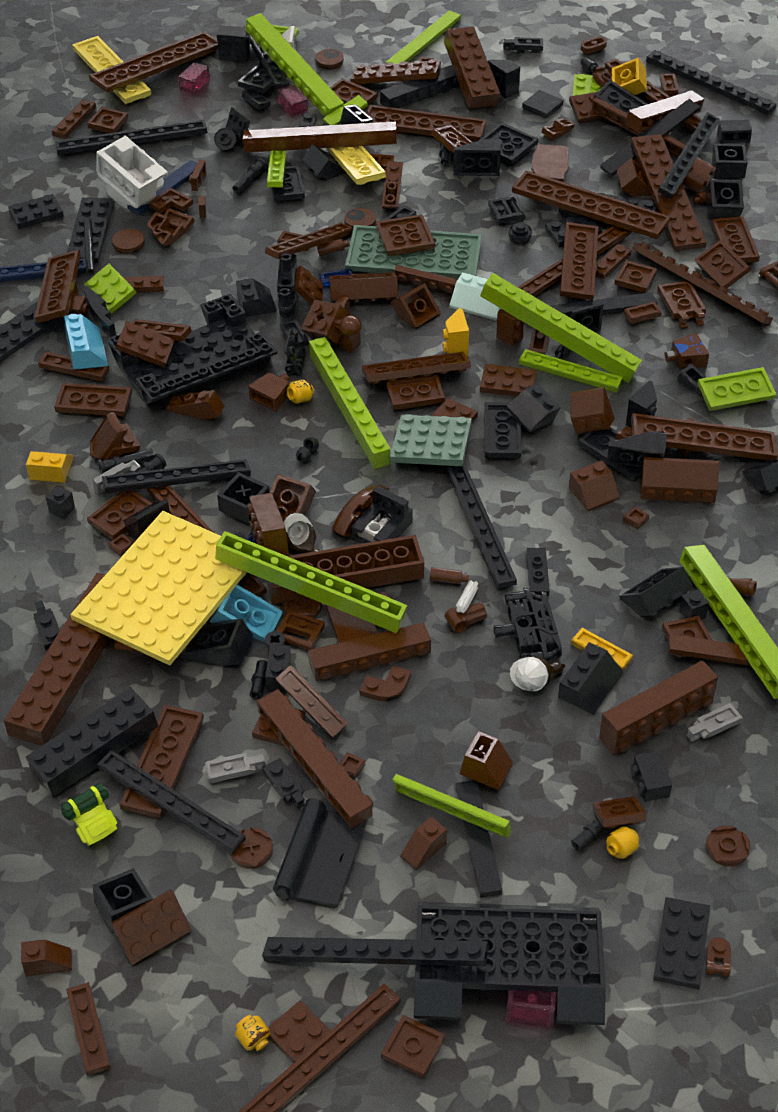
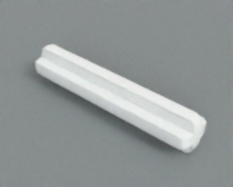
M471 580L465 587L456 604V611L458 613L460 611L465 613L478 590L477 581L473 582Z

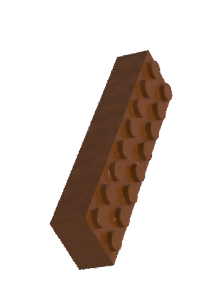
M416 535L289 556L292 559L364 588L424 578V560ZM267 581L272 604L306 597Z

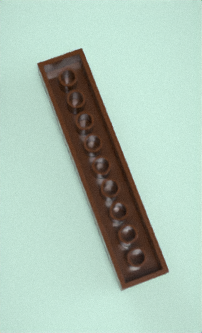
M96 573L74 610L105 576L104 574ZM70 615L4 719L8 736L41 746L47 743L110 640V637L72 620Z

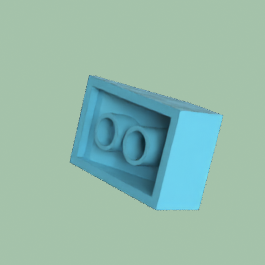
M236 585L213 613L209 622L218 623L242 618L253 634L252 639L265 642L266 635L274 631L283 611L241 586Z

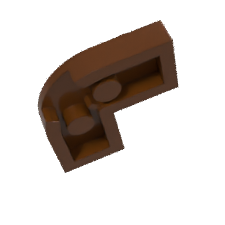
M392 665L386 681L366 675L359 694L360 696L382 702H387L388 698H393L397 695L401 696L411 678V671Z

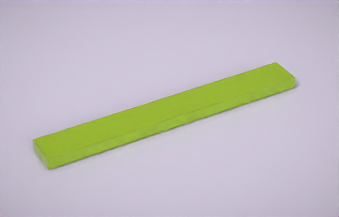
M449 10L387 60L386 63L398 64L403 61L408 63L441 36L446 29H449L461 19V14Z

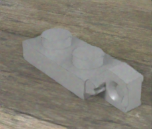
M135 460L127 464L120 463L93 479L94 492L97 495L105 492L102 476L134 473L141 466Z
M729 703L697 718L692 727L688 728L686 736L691 742L701 737L706 739L741 723L743 717Z
M247 753L205 762L210 784L253 774L266 765L263 754L252 756L247 755Z

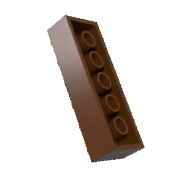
M474 26L446 29L443 42L468 108L496 106L500 92Z
M703 660L602 713L599 739L613 755L627 751L634 744L642 743L647 737L660 733L670 725L677 724L686 716H692L703 707L710 706L714 701L718 676Z

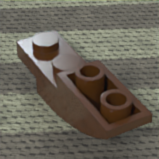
M387 161L382 208L398 209L403 162Z

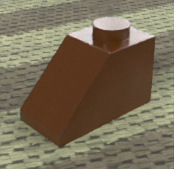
M533 328L529 350L546 354L551 338Z
M430 817L415 830L400 857L417 870L446 845L447 829L433 817Z
M45 939L21 942V964L25 976L72 971L71 948Z

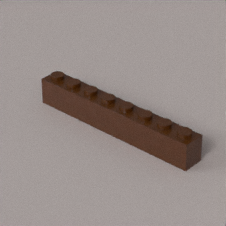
M277 689L259 699L257 706L260 716L347 825L352 829L372 817V807L374 805L368 795L365 796L361 791L359 783L349 777L346 767L340 766L335 754L327 750L323 739L314 734L312 726L308 722L305 723L297 708L294 709L291 706L289 698L286 695H282Z

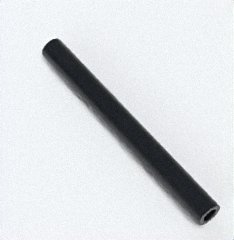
M86 218L84 219L86 273L93 275L95 271L92 220Z

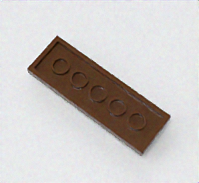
M431 59L425 62L417 60L411 63L403 61L398 64L390 62L384 65L377 63L370 66L358 65L350 78V82L364 84L437 78L441 68V61Z
M566 222L560 296L593 300L598 226Z
M79 250L48 258L34 317L37 323L46 322L58 317L61 318L69 314L81 257Z
M461 351L362 365V372L367 382L376 384L380 383L381 380L396 381L398 378L403 377L411 379L417 375L431 376L432 373L438 372L446 374L452 370L461 372L471 368V362L465 353Z
M164 704L157 720L158 727L152 731L137 767L174 789L203 722L204 714ZM128 787L119 804L122 810L160 819L164 812Z

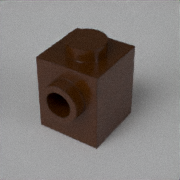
M72 295L68 315L81 314L85 316L89 310L86 298Z

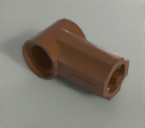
M480 602L470 605L465 613L461 611L458 613L456 611L457 607H452L444 615L455 633H461L470 624L487 618L485 606Z

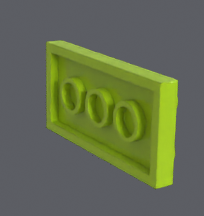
M764 367L702 378L697 382L709 411L775 399L777 395Z

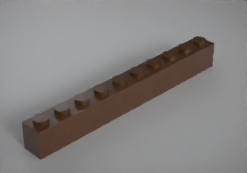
M396 122L244 130V153L309 149L312 144L319 148L397 144Z

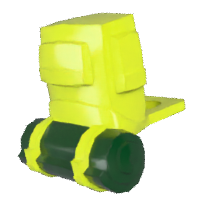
M101 783L91 786L84 793L67 800L66 803L61 805L62 815L69 821H75L77 834L81 841L88 846L104 839L117 830V821L111 810L106 809L104 803L109 798L108 790Z

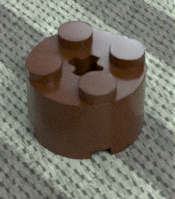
M697 157L684 178L682 185L696 194L702 192L716 167Z

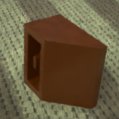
M478 731L464 756L460 775L499 790L513 762L497 738Z

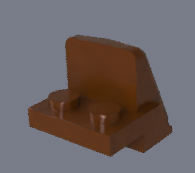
M114 412L106 415L90 440V455L99 460H108L115 455L122 457L125 453L140 451V444L127 423L120 424Z

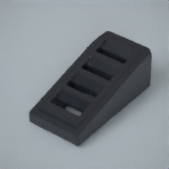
M691 364L679 373L677 379L704 398L697 382L699 379L706 377Z

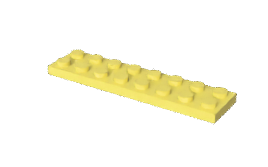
M99 36L72 44L73 50L95 73L123 62ZM142 80L113 90L125 104L151 95V89Z

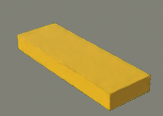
M581 628L571 640V645L582 651L589 642L607 650L622 670L633 659L632 654L584 628Z

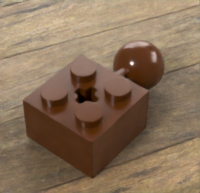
M314 300L301 330L311 339L315 340L326 337L329 343L337 344L341 334L349 338L357 336L361 331L362 324L356 316L351 315L340 304Z

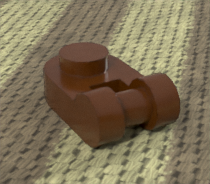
M715 937L709 941L707 947L706 974L713 975V973L722 974V977H730L731 946L726 939Z

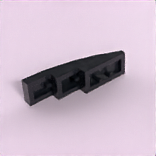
M87 285L83 286L86 302L94 321L109 338L115 336V325L111 321L106 301Z

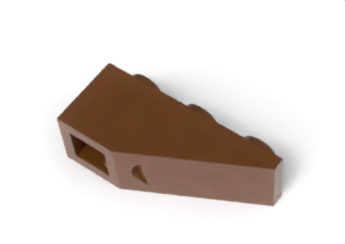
M211 390L181 396L176 395L170 399L166 409L170 412L206 420L218 418L224 408V404L216 391Z

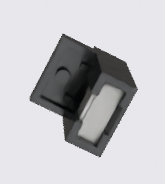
M376 486L373 489V504L352 525V539L363 544L399 538L413 522V509L409 508V501Z

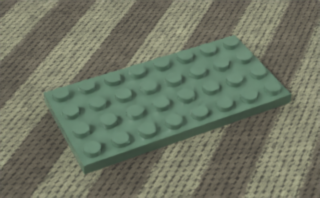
M354 225L345 270L387 273L395 272L396 265L453 279H459L462 273L476 276L482 234L430 231L435 242V249L387 256L376 226Z

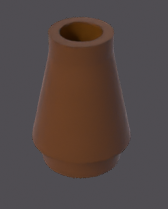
M729 578L739 594L746 597L754 596L757 582L753 581L752 578Z

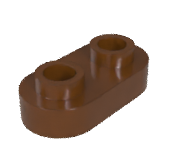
M598 36L583 41L581 43V51L585 54H591L603 50L607 46V39Z

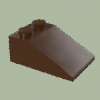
M277 474L270 493L274 497L284 522L289 515L294 513L305 516L311 506L316 490L311 484Z

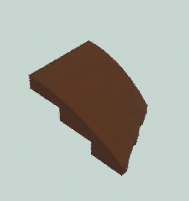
M168 208L164 215L155 212L148 221L147 226L165 247L185 234L195 220L189 215Z

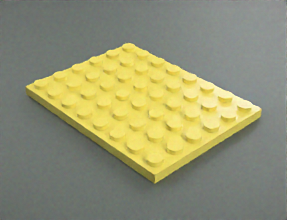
M162 511L70 614L71 619L163 663L171 665L247 572L215 559L216 544L221 538L220 535Z

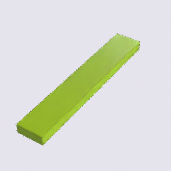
M287 150L270 152L267 187H283Z
M527 349L524 350L519 359L520 365L595 387H605L606 390L616 393L623 381V377Z
M396 774L392 779L395 790L398 793L505 838H508L511 834L509 820Z

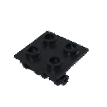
M231 107L226 128L231 129L237 137L236 145L243 149L244 130H248L251 120Z
M289 329L284 350L287 356L285 371L289 375L297 372L300 377L304 368L306 350L301 346L298 336L294 334L292 329Z

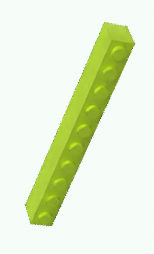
M261 13L246 18V32L252 36L254 41L262 47L263 51L270 56L278 67L285 72L287 77L295 83L296 87L317 107L322 115L326 117L344 105V102Z
M494 273L485 282L480 297L611 374L623 377V381L629 384L642 362L640 358Z
M326 337L309 341L310 358L373 469L390 465L391 449Z
M224 531L216 544V560L394 633L398 632L405 618L407 605L229 532Z
M706 546L684 547L679 562L685 568V571L696 587L708 600L710 607L734 642L739 645L774 699H778V647Z

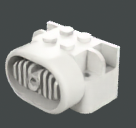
M124 136L97 151V174L106 183L108 195L121 206L128 209L127 205H131L134 208L145 205L156 197V191L163 187L164 180L162 177L167 175L168 172L128 137Z

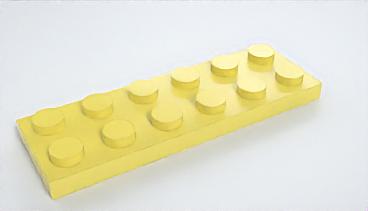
M363 146L326 148L357 185L386 178V172Z

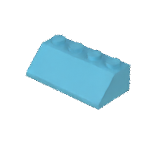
M81 314L64 316L65 334L73 369L108 366L100 328Z

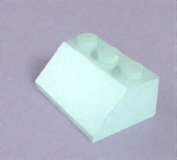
M467 273L461 274L454 288L450 308L456 310L462 308L463 312L495 321L497 320V313L501 309L480 297L484 284L488 279Z

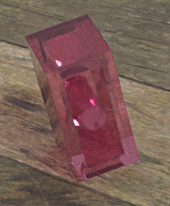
M195 62L191 64L178 77L180 90L195 94L210 80L209 67Z
M295 85L278 89V102L292 117L308 112L307 99Z
M509 990L505 1021L552 1028L556 992Z

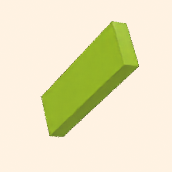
M358 95L324 117V123L327 125H341L340 119L344 106L357 105L363 110L368 107V103Z

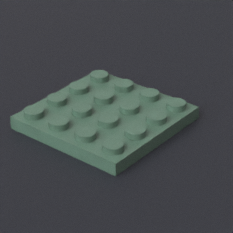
M401 415L390 453V462L463 466L472 418Z

